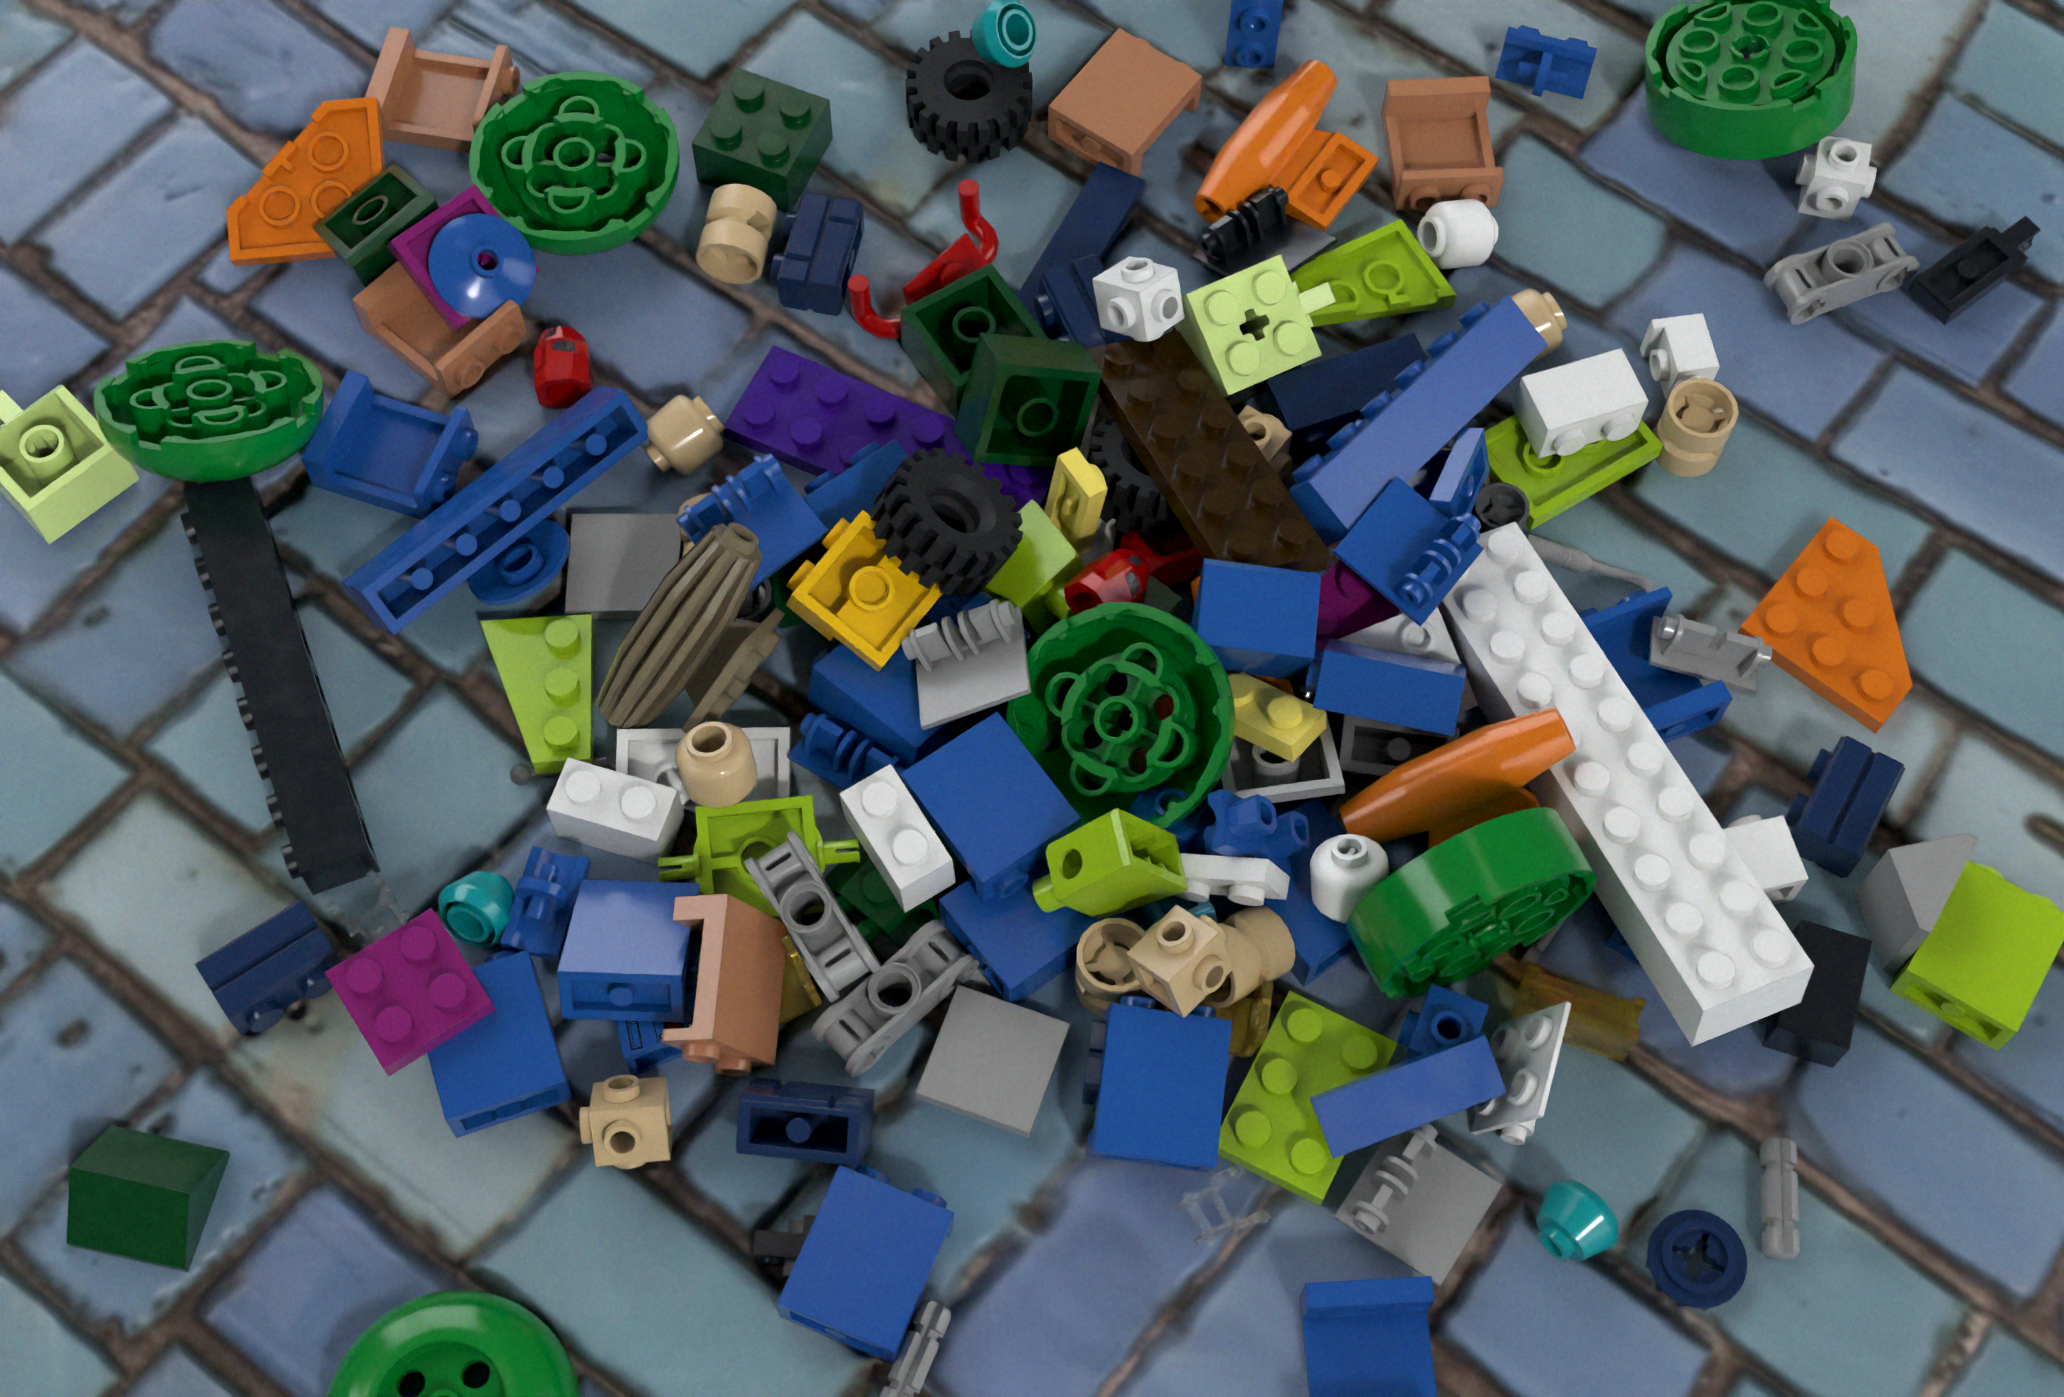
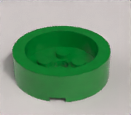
M1701 0L1689 6L1684 1H1681L1658 19L1646 41L1645 94L1648 115L1654 126L1666 138L1687 150L1710 157L1732 160H1755L1782 156L1804 149L1833 132L1843 122L1851 109L1855 91L1857 60L1856 29L1848 15L1842 18L1830 9V0ZM1746 52L1756 53L1749 56V61L1744 60Z
M1548 807L1524 809L1499 816L1465 830L1402 866L1378 884L1360 901L1347 920L1346 931L1381 993L1385 991L1387 997L1393 1000L1413 998L1427 994L1431 983L1446 988L1494 966L1492 958L1522 942L1525 948L1567 919L1588 899L1597 885L1598 878L1561 814L1556 809Z

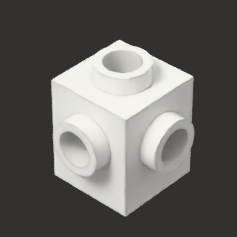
M1826 136L1816 143L1812 154L1803 153L1795 180L1796 184H1801L1798 212L1849 222L1860 197L1869 198L1874 186L1877 168L1869 166L1872 144L1852 141L1843 137Z
M1129 256L1092 279L1101 328L1130 336L1136 341L1148 342L1160 338L1165 330L1185 318L1177 269L1153 263L1149 258Z

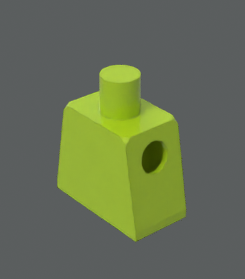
M1031 499L1017 512L1021 514L1023 522L1018 530L1023 532L1022 540L1017 545L1018 548L986 587L978 593L986 592L993 599H998L1000 603L1010 601L1013 607L1019 606L1022 611L1023 628L1031 634L1041 633L1057 618L1062 620L1065 617L1071 618L1075 616L1066 603L1064 587L1085 566L1072 545L1041 507Z
M1119 808L1050 843L1045 852L1050 874L1034 880L1032 885L1034 898L1044 912L1050 913L1066 906L1097 919L1107 918L1188 890L1176 835Z

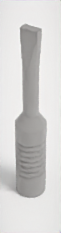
M1532 534L1528 536V541L1542 561L1550 562V564L1556 566L1559 565V567L1565 569L1568 568L1577 573L1592 571L1650 592L1655 581L1653 579L1593 561L1587 552Z

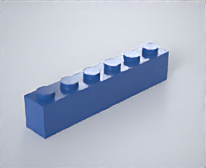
M1509 294L1490 306L1483 299L1468 309L1458 319L1463 327L1456 334L1450 329L1427 347L1426 351L1431 357L1424 364L1419 359L1394 378L1393 381L1397 384L1398 388L1391 395L1385 390L1360 410L1365 419L1358 426L1353 422L1344 426L1326 442L1331 448V451L1326 456L1321 458L1319 454L1314 455L1292 474L1297 483L1288 492L1326 547L1347 536L1396 476L1406 483L1548 346Z
M598 385L341 582L373 626L395 635L649 438L647 424L623 389Z

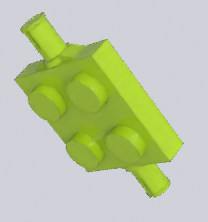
M813 795L737 802L732 806L722 808L696 806L697 839L693 855L658 857V867L660 869L682 867L681 869L659 871L660 882L695 878V881L700 883V890L703 895L730 894L773 918H780V916L753 880L744 861L750 857L758 860L787 841V833L791 830H796L823 872L822 877L825 873V865L860 862L859 851L836 853L841 850L859 849L857 837L854 839L823 842L816 827ZM824 905L811 906L803 915L821 914L824 911Z

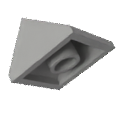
M1327 714V728L1293 763L1234 735L1228 763L1217 783L1218 790L1224 789L1243 799L1259 794L1270 799L1272 803L1345 793V784Z
M1967 832L1888 849L1853 893L1883 970L1894 975L1931 933L1979 839L1978 837Z

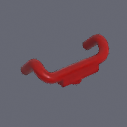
M972 179L961 181L958 185L961 220L969 233L977 239L978 247L975 246L968 233H964L903 286L906 306L992 263L997 256L998 237L995 229L980 213L979 185L976 181ZM861 274L850 277L848 280L851 311L861 328L877 338L890 340L901 338L900 316L888 319L878 315L871 305L868 278Z

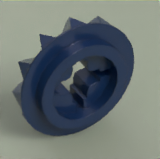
M1702 1210L1675 1212L1664 1218L1656 1226L1647 1241L1648 1250L1645 1267L1651 1271L1656 1282V1291L1666 1293L1675 1300L1678 1307L1689 1306L1706 1311L1727 1303L1737 1294L1744 1283L1747 1273V1255L1744 1245L1736 1231L1726 1221L1712 1213ZM1703 1239L1704 1242L1701 1247L1703 1250L1702 1260L1706 1264L1711 1265L1710 1269L1713 1270L1702 1269L1689 1281L1687 1280L1689 1273L1686 1272L1688 1262L1679 1257L1677 1252L1688 1254Z

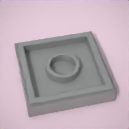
M678 513L572 514L565 601L566 615L592 614L593 620H636L665 575L682 558L683 541L680 537L679 524L675 520L678 517Z
M958 985L916 1090V1099L1030 1139L1068 1037L1070 1023Z

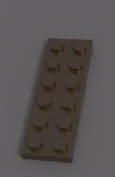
M1179 331L1164 333L1160 338L1148 342L1131 339L1085 348L1102 371L1097 394L1203 559L1304 572H1314L1326 568L1330 556L1329 550Z

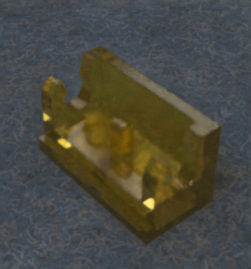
M1529 961L1526 968L1524 967L1509 1020L1567 1001L1571 1003V1008L1562 1042L1623 1062L1637 1042L1641 1026L1636 1024L1641 1011H1643L1646 1005V999L1633 995L1630 1001L1610 996L1540 973L1541 965Z

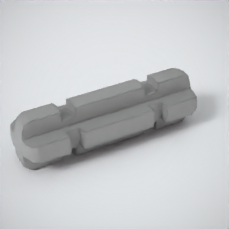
M1767 1138L1760 1146V1166L1766 1169L1765 1174L1760 1175L1762 1223L1767 1225L1766 1231L1762 1232V1252L1767 1258L1780 1260L1794 1259L1800 1252L1799 1230L1793 1227L1795 1222H1799L1798 1174L1792 1171L1793 1165H1797V1145L1793 1140L1787 1138Z
M923 1299L919 1303L912 1319L914 1329L913 1331H907L888 1375V1381L891 1383L889 1387H883L879 1397H913L914 1393L919 1394L939 1348V1343L936 1340L938 1337L943 1338L951 1320V1311L947 1307L927 1299Z

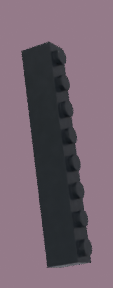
M252 476L227 481L206 482L184 489L183 493L189 511L180 514L181 521L190 544L195 545L199 543L203 556L194 559V564L205 591L210 589L214 591L217 602L208 605L209 614L218 636L227 635L231 649L222 652L223 660L233 684L241 682L245 696L236 699L247 731L256 729L260 745L251 747V752L262 780L271 778L275 794L266 796V802L276 828L285 827L290 844L281 846V851L291 878L302 877L311 893L315 895L380 872L379 863L268 515Z

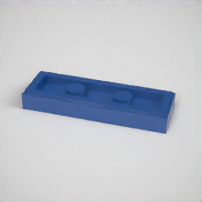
M1480 1032L1309 1098L1330 1154L1334 1159L1506 1094L1507 1090L1487 1037L1484 1033Z

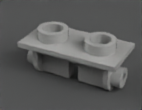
M1678 613L1672 618L1667 616L1662 618L1653 616L1651 618L1649 665L1710 682L1722 679L1725 686L1753 694L1756 692L1757 666L1766 667L1772 656V646L1764 644L1762 637L1754 636L1752 638L1731 631H1726L1723 635L1716 633V627L1685 619L1684 615Z

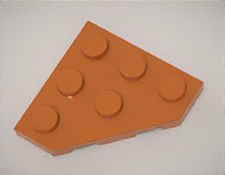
M376 96L323 101L310 116L312 121L293 142L288 140L261 171L263 176L244 197L239 195L226 210L230 261L235 267L337 258L334 252L314 231L313 227L385 170L381 109Z
M1831 516L1749 615L1737 633L1752 638L1754 636L1762 637L1764 644L1772 646L1771 662L1876 734L1907 695L1913 684L1878 547Z

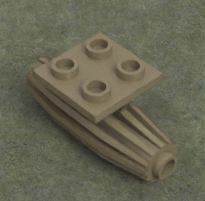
M734 522L728 526H725V524L714 525L665 575L620 642L595 703L596 707H599L598 712L608 720L607 722L613 726L616 725L620 729H645L686 690L696 707L681 729L687 734L691 729L705 721H719L727 709L733 706L752 681L750 676L759 664L762 665L781 640L782 637L775 633L774 630L785 616V613L776 607L762 623L736 618L763 557L762 552L758 549L759 540L757 536L747 527Z

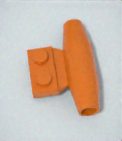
M1307 60L1261 99L1220 149L1193 199L1196 212L1206 222L1213 224L1230 210H1237L1238 205L1241 203H1250L1249 199L1259 194L1264 188L1271 187L1274 189L1279 186L1284 189L1289 198V203L1285 206L1286 214L1326 232L1373 173L1380 158L1339 131L1331 133L1315 129L1337 87L1336 76L1327 65L1317 60Z
M1554 706L1483 726L1401 764L1339 806V812L1348 834L1365 836L1380 844L1427 831L1426 842L1429 850L1443 841L1488 820L1524 809L1541 807L1534 792L1531 793L1522 786L1567 757L1577 748L1558 708Z

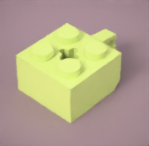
M1280 254L1181 296L1185 318L1174 326L1181 333L1221 394L1226 397L1321 356L1322 353L1311 329L1314 325L1309 313L1336 302L1328 282L1300 293L1296 281H1291ZM1244 324L1248 334L1243 335L1239 325Z
M58 385L24 410L3 390L0 391V492L49 545L139 480L131 463L121 457L107 442L100 430L98 421L64 385Z

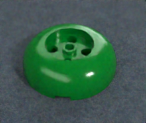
M570 71L543 76L521 85L522 93L510 99L503 106L496 103L484 116L476 129L469 153L472 183L477 185L499 216L513 225L525 237L532 249L561 256H586L618 248L645 232L660 217L674 193L680 168V152L674 125L663 107L660 109L654 102L644 96V91L641 87L623 78L589 71ZM603 153L615 158V160L605 163L599 161L597 156ZM600 192H607L604 195H596Z
M231 339L185 342L161 347L125 361L126 372L116 378L105 375L97 385L93 398L100 430L110 446L121 457L132 465L151 474L189 482H217L244 478L261 473L285 462L303 448L315 433L324 407L322 376L316 366L308 359L286 348H282L278 355L260 352L256 350L255 341Z
M1108 602L1098 604L1097 607L1083 611L1071 618H1063L1047 630L1027 653L1031 693L1008 701L1007 724L1081 817L1080 827L1117 808L1128 812L1140 792L1157 789L1165 785L1168 788L1181 789L1187 795L1184 799L1177 797L1167 801L1162 807L1166 811L1164 816H1157L1155 814L1145 821L1166 829L1187 817L1208 797L1207 794L1211 793L1226 768L1234 742L1236 718L1234 696L1226 671L1217 654L1195 629L1174 615L1155 607L1130 602ZM1117 672L1125 674L1128 681L1127 689L1120 696H1113L1107 687L1109 677ZM1170 695L1174 700L1173 714L1162 720L1157 714V704L1161 698ZM1131 713L1130 717L1133 718V723L1130 730L1127 731L1125 720ZM1061 718V725H1063L1061 733L1062 744L1052 752L1042 753L1043 740L1047 730L1055 721ZM1094 724L1097 733L1103 739L1100 746L1094 749H1090L1086 737V728ZM1145 748L1149 751L1146 754L1147 769L1143 774H1140L1134 769L1132 759L1138 750Z
M446 1290L425 1294L406 1301L380 1316L368 1326L343 1356L336 1368L326 1397H403L400 1394V1386L409 1375L417 1372L423 1374L425 1387L422 1393L416 1397H581L576 1371L568 1353L552 1330L534 1313L514 1301L492 1293L476 1290ZM480 1363L487 1364L490 1370L487 1383L479 1388L467 1387L463 1380L465 1370L472 1371Z

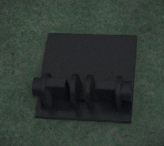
M1279 186L1274 189L1266 187L1259 194L1249 199L1250 203H1241L1238 205L1237 210H1230L1213 224L1202 229V236L1197 240L1200 250L1191 256L1193 260L1228 277L1281 254L1290 275L1337 244L1338 239L1286 214L1285 206L1289 203L1287 193Z

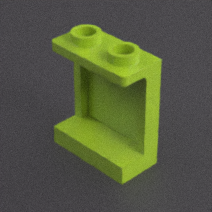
M1968 860L1931 933L1898 971L1889 991L1993 1050L1998 1051L2018 1032L2064 941V912L2059 910L2058 906L2047 897L2039 894H2030L2006 881L2002 874L1994 868L1983 864H1975Z

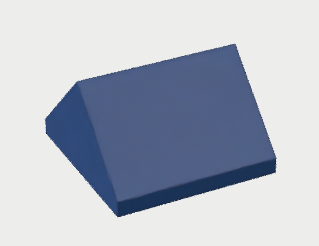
M1204 558L1191 627L1211 646L1220 659L1225 671L1299 681L1314 659L1321 582L1320 574Z

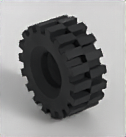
M960 30L949 32V41L943 43L939 36L929 40L930 51L921 47L915 53V63L909 62L907 79H905L907 120L909 127H914V137L921 144L927 140L928 151L936 156L941 149L946 150V160L957 162L959 154L968 155V163H979V154L987 153L989 160L1000 157V147L1002 145L1008 151H1011L1017 146V136L1024 138L1026 135L1028 122H1031L1032 72H1029V62L1016 68H1008L984 60L977 53L973 45L972 30H970V38H961ZM963 86H976L988 92L987 95L976 100L958 99L950 93Z
M1111 414L1106 415L1105 423L1099 421L1094 429L1086 459L1089 464H1094L1100 469L1108 488L1100 519L1105 523L1113 518L1118 521L1116 529L1126 534L1130 527L1140 530L1139 538L1151 540L1152 532H1160L1162 540H1174L1176 530H1179L1184 537L1189 536L1151 476L1142 473L1147 472Z
M923 448L916 450L912 456L908 455L873 501L875 506L871 510V520L878 522L873 528L876 539H886L887 541L886 545L882 548L883 552L889 559L897 556L902 561L898 569L906 576L911 571H914L920 576L918 584L929 589L933 583L939 584L940 593L951 595L957 588L960 595L964 596L970 595L974 589L979 592L985 588L1016 551L1017 545L1021 542L1023 532L1018 530L1023 522L1020 513L1011 512L1016 502L1011 494L1004 496L999 490L1003 484L996 476L989 480L982 474L986 469L984 466L976 461L972 467L965 464V455L954 451L950 458H947L943 448H933L929 454Z

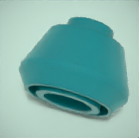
M992 0L976 17L972 25L973 45L977 53L988 62L1008 68H1016L1027 63L1034 53L1038 38L1037 25L1030 10L1019 0Z
M475 871L451 883L441 891L438 898L440 918L452 935L468 945L479 948L501 945L500 942L506 924L510 921V911L516 895L510 882L502 875L495 872Z
M1574 1180L1555 1181L1549 1185L1536 1217V1223L1540 1230L1537 1234L1538 1240L1552 1256L1561 1261H1566L1568 1258L1575 1261H1583L1616 1244L1618 1222L1610 1207L1600 1196L1584 1184Z

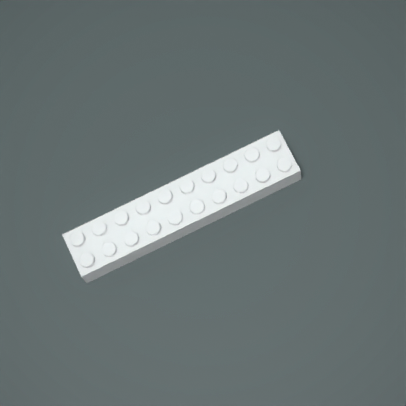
M1516 522L1480 534L1477 543L1484 548L1483 551L1438 605L1460 662L1466 665V676L1478 706L1489 724L1554 706L1558 708L1577 750L1527 784L1531 791L1534 792L1541 807L1556 809L1561 814L1598 878L1594 889L1595 893L1691 1046L1693 1047L1801 1003L1814 968L1813 963Z

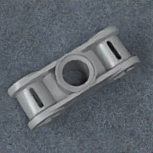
M1884 222L1864 232L1845 239L1836 240L1820 248L1786 257L1768 270L1763 282L1769 290H1776L1788 308L1786 316L1792 324L1797 325L1805 323L1820 314L1839 307H1845L1850 303L1877 293L1892 291L1908 282L1917 273L1920 264L1915 256H1907L1894 238L1896 230L1889 222Z
M795 829L787 833V841L758 860L750 857L744 861L753 880L768 902L774 906L804 955L802 958L807 968L830 1002L839 999V991L867 972L870 971L877 974L883 970L868 943L857 927L850 922L822 877L823 872ZM825 905L824 913L817 923L810 926L801 925L802 916L809 907Z
M938 919L922 926L898 952L882 965L883 970L877 974L872 973L846 997L831 1005L813 1025L811 1035L818 1042L826 1041L846 1062L845 1071L852 1078L858 1077L870 1069L890 1046L914 1027L942 1000L953 995L957 986H963L977 970L979 961L972 954L964 955L943 934L945 927ZM893 989L904 990L911 996L905 1004L896 1007L887 1006L880 1000L884 993Z

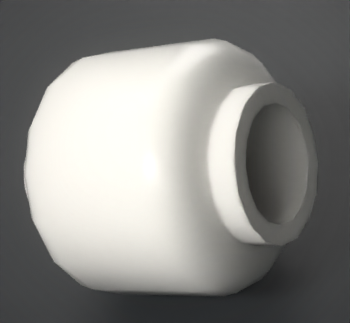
M1476 199L1438 202L1431 206L1419 223L1417 240L1436 267L1452 269L1483 264L1489 258L1497 242L1499 232L1495 218L1484 203Z
M1355 834L1337 835L1320 844L1315 849L1310 861L1311 894L1314 905L1325 916L1346 924L1350 914L1360 901L1378 884L1389 877L1388 857L1383 848L1377 842L1365 836Z

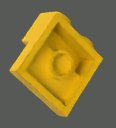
M862 510L851 524L842 517L821 543L828 551L816 566L807 559L792 576L786 587L793 593L786 606L829 641L835 637L874 670L879 672L902 644L901 640L909 636L910 630L918 625L943 593L939 591V584L933 583L928 589L918 584L920 576L917 573L911 571L906 576L898 569L902 561L897 556L890 559L882 550L887 543L886 539H876L873 528L878 522L871 520V516Z

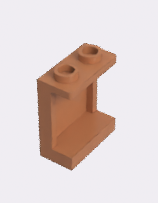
M389 27L365 97L376 96L380 103L383 140L470 153L476 129L487 112L496 103L503 106L508 102L509 97L517 95L520 84V71L518 66H513L508 46L497 45L492 61L415 49L410 29Z
M1119 28L1048 106V139L1094 166H1097L1101 161L1139 177L1142 174L1143 154L1183 109L1193 113L1199 106L1202 75L1195 72L1188 64L1176 61L1153 48L1146 40L1136 38Z
M1488 76L1387 80L1381 117L1395 211L1415 210L1427 212L1435 203L1464 199H1476L1484 203L1486 207L1497 206L1505 177L1503 168L1495 167L1486 109L1491 94Z
M398 261L352 299L363 330L450 400L464 388H469L476 384L483 375V372L503 354L512 352L519 345L522 337L527 334L520 306L511 299L505 302L486 320L473 319L453 333Z
M730 894L675 897L673 921L701 934L702 943L693 1023L688 1028L663 1029L661 1042L682 1050V1058L684 1060L697 1063H713L714 1072L722 1075L748 1076L750 1075L751 1067L775 1066L788 929L783 922Z

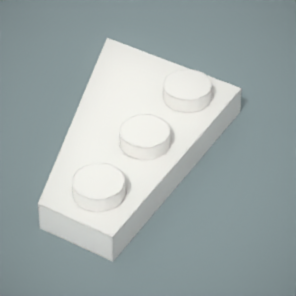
M790 727L741 728L750 740L758 777L753 790L739 802L791 797V760L787 758L788 753L791 751ZM682 728L617 729L616 772L678 789L683 811L695 814V807L701 805L692 801L684 790L676 765L675 752L680 740L686 735L681 730Z

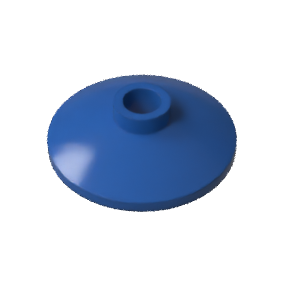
M488 214L464 215L446 224L433 240L428 256L429 276L436 293L451 309L473 319L486 320L509 299L521 306L531 293L535 282V259L525 237L507 221ZM478 255H490L495 262V268L493 270L481 268L477 261Z
M543 519L468 578L471 592L480 602L495 606L518 602L536 593L548 584L565 564L570 552L568 533L559 523Z

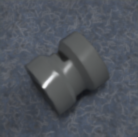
M1495 482L1486 485L1480 490L1471 514L1480 521L1481 528L1478 530L1479 534L1512 522H1516L1521 531H1523L1530 512V506L1525 493L1517 486L1509 483Z

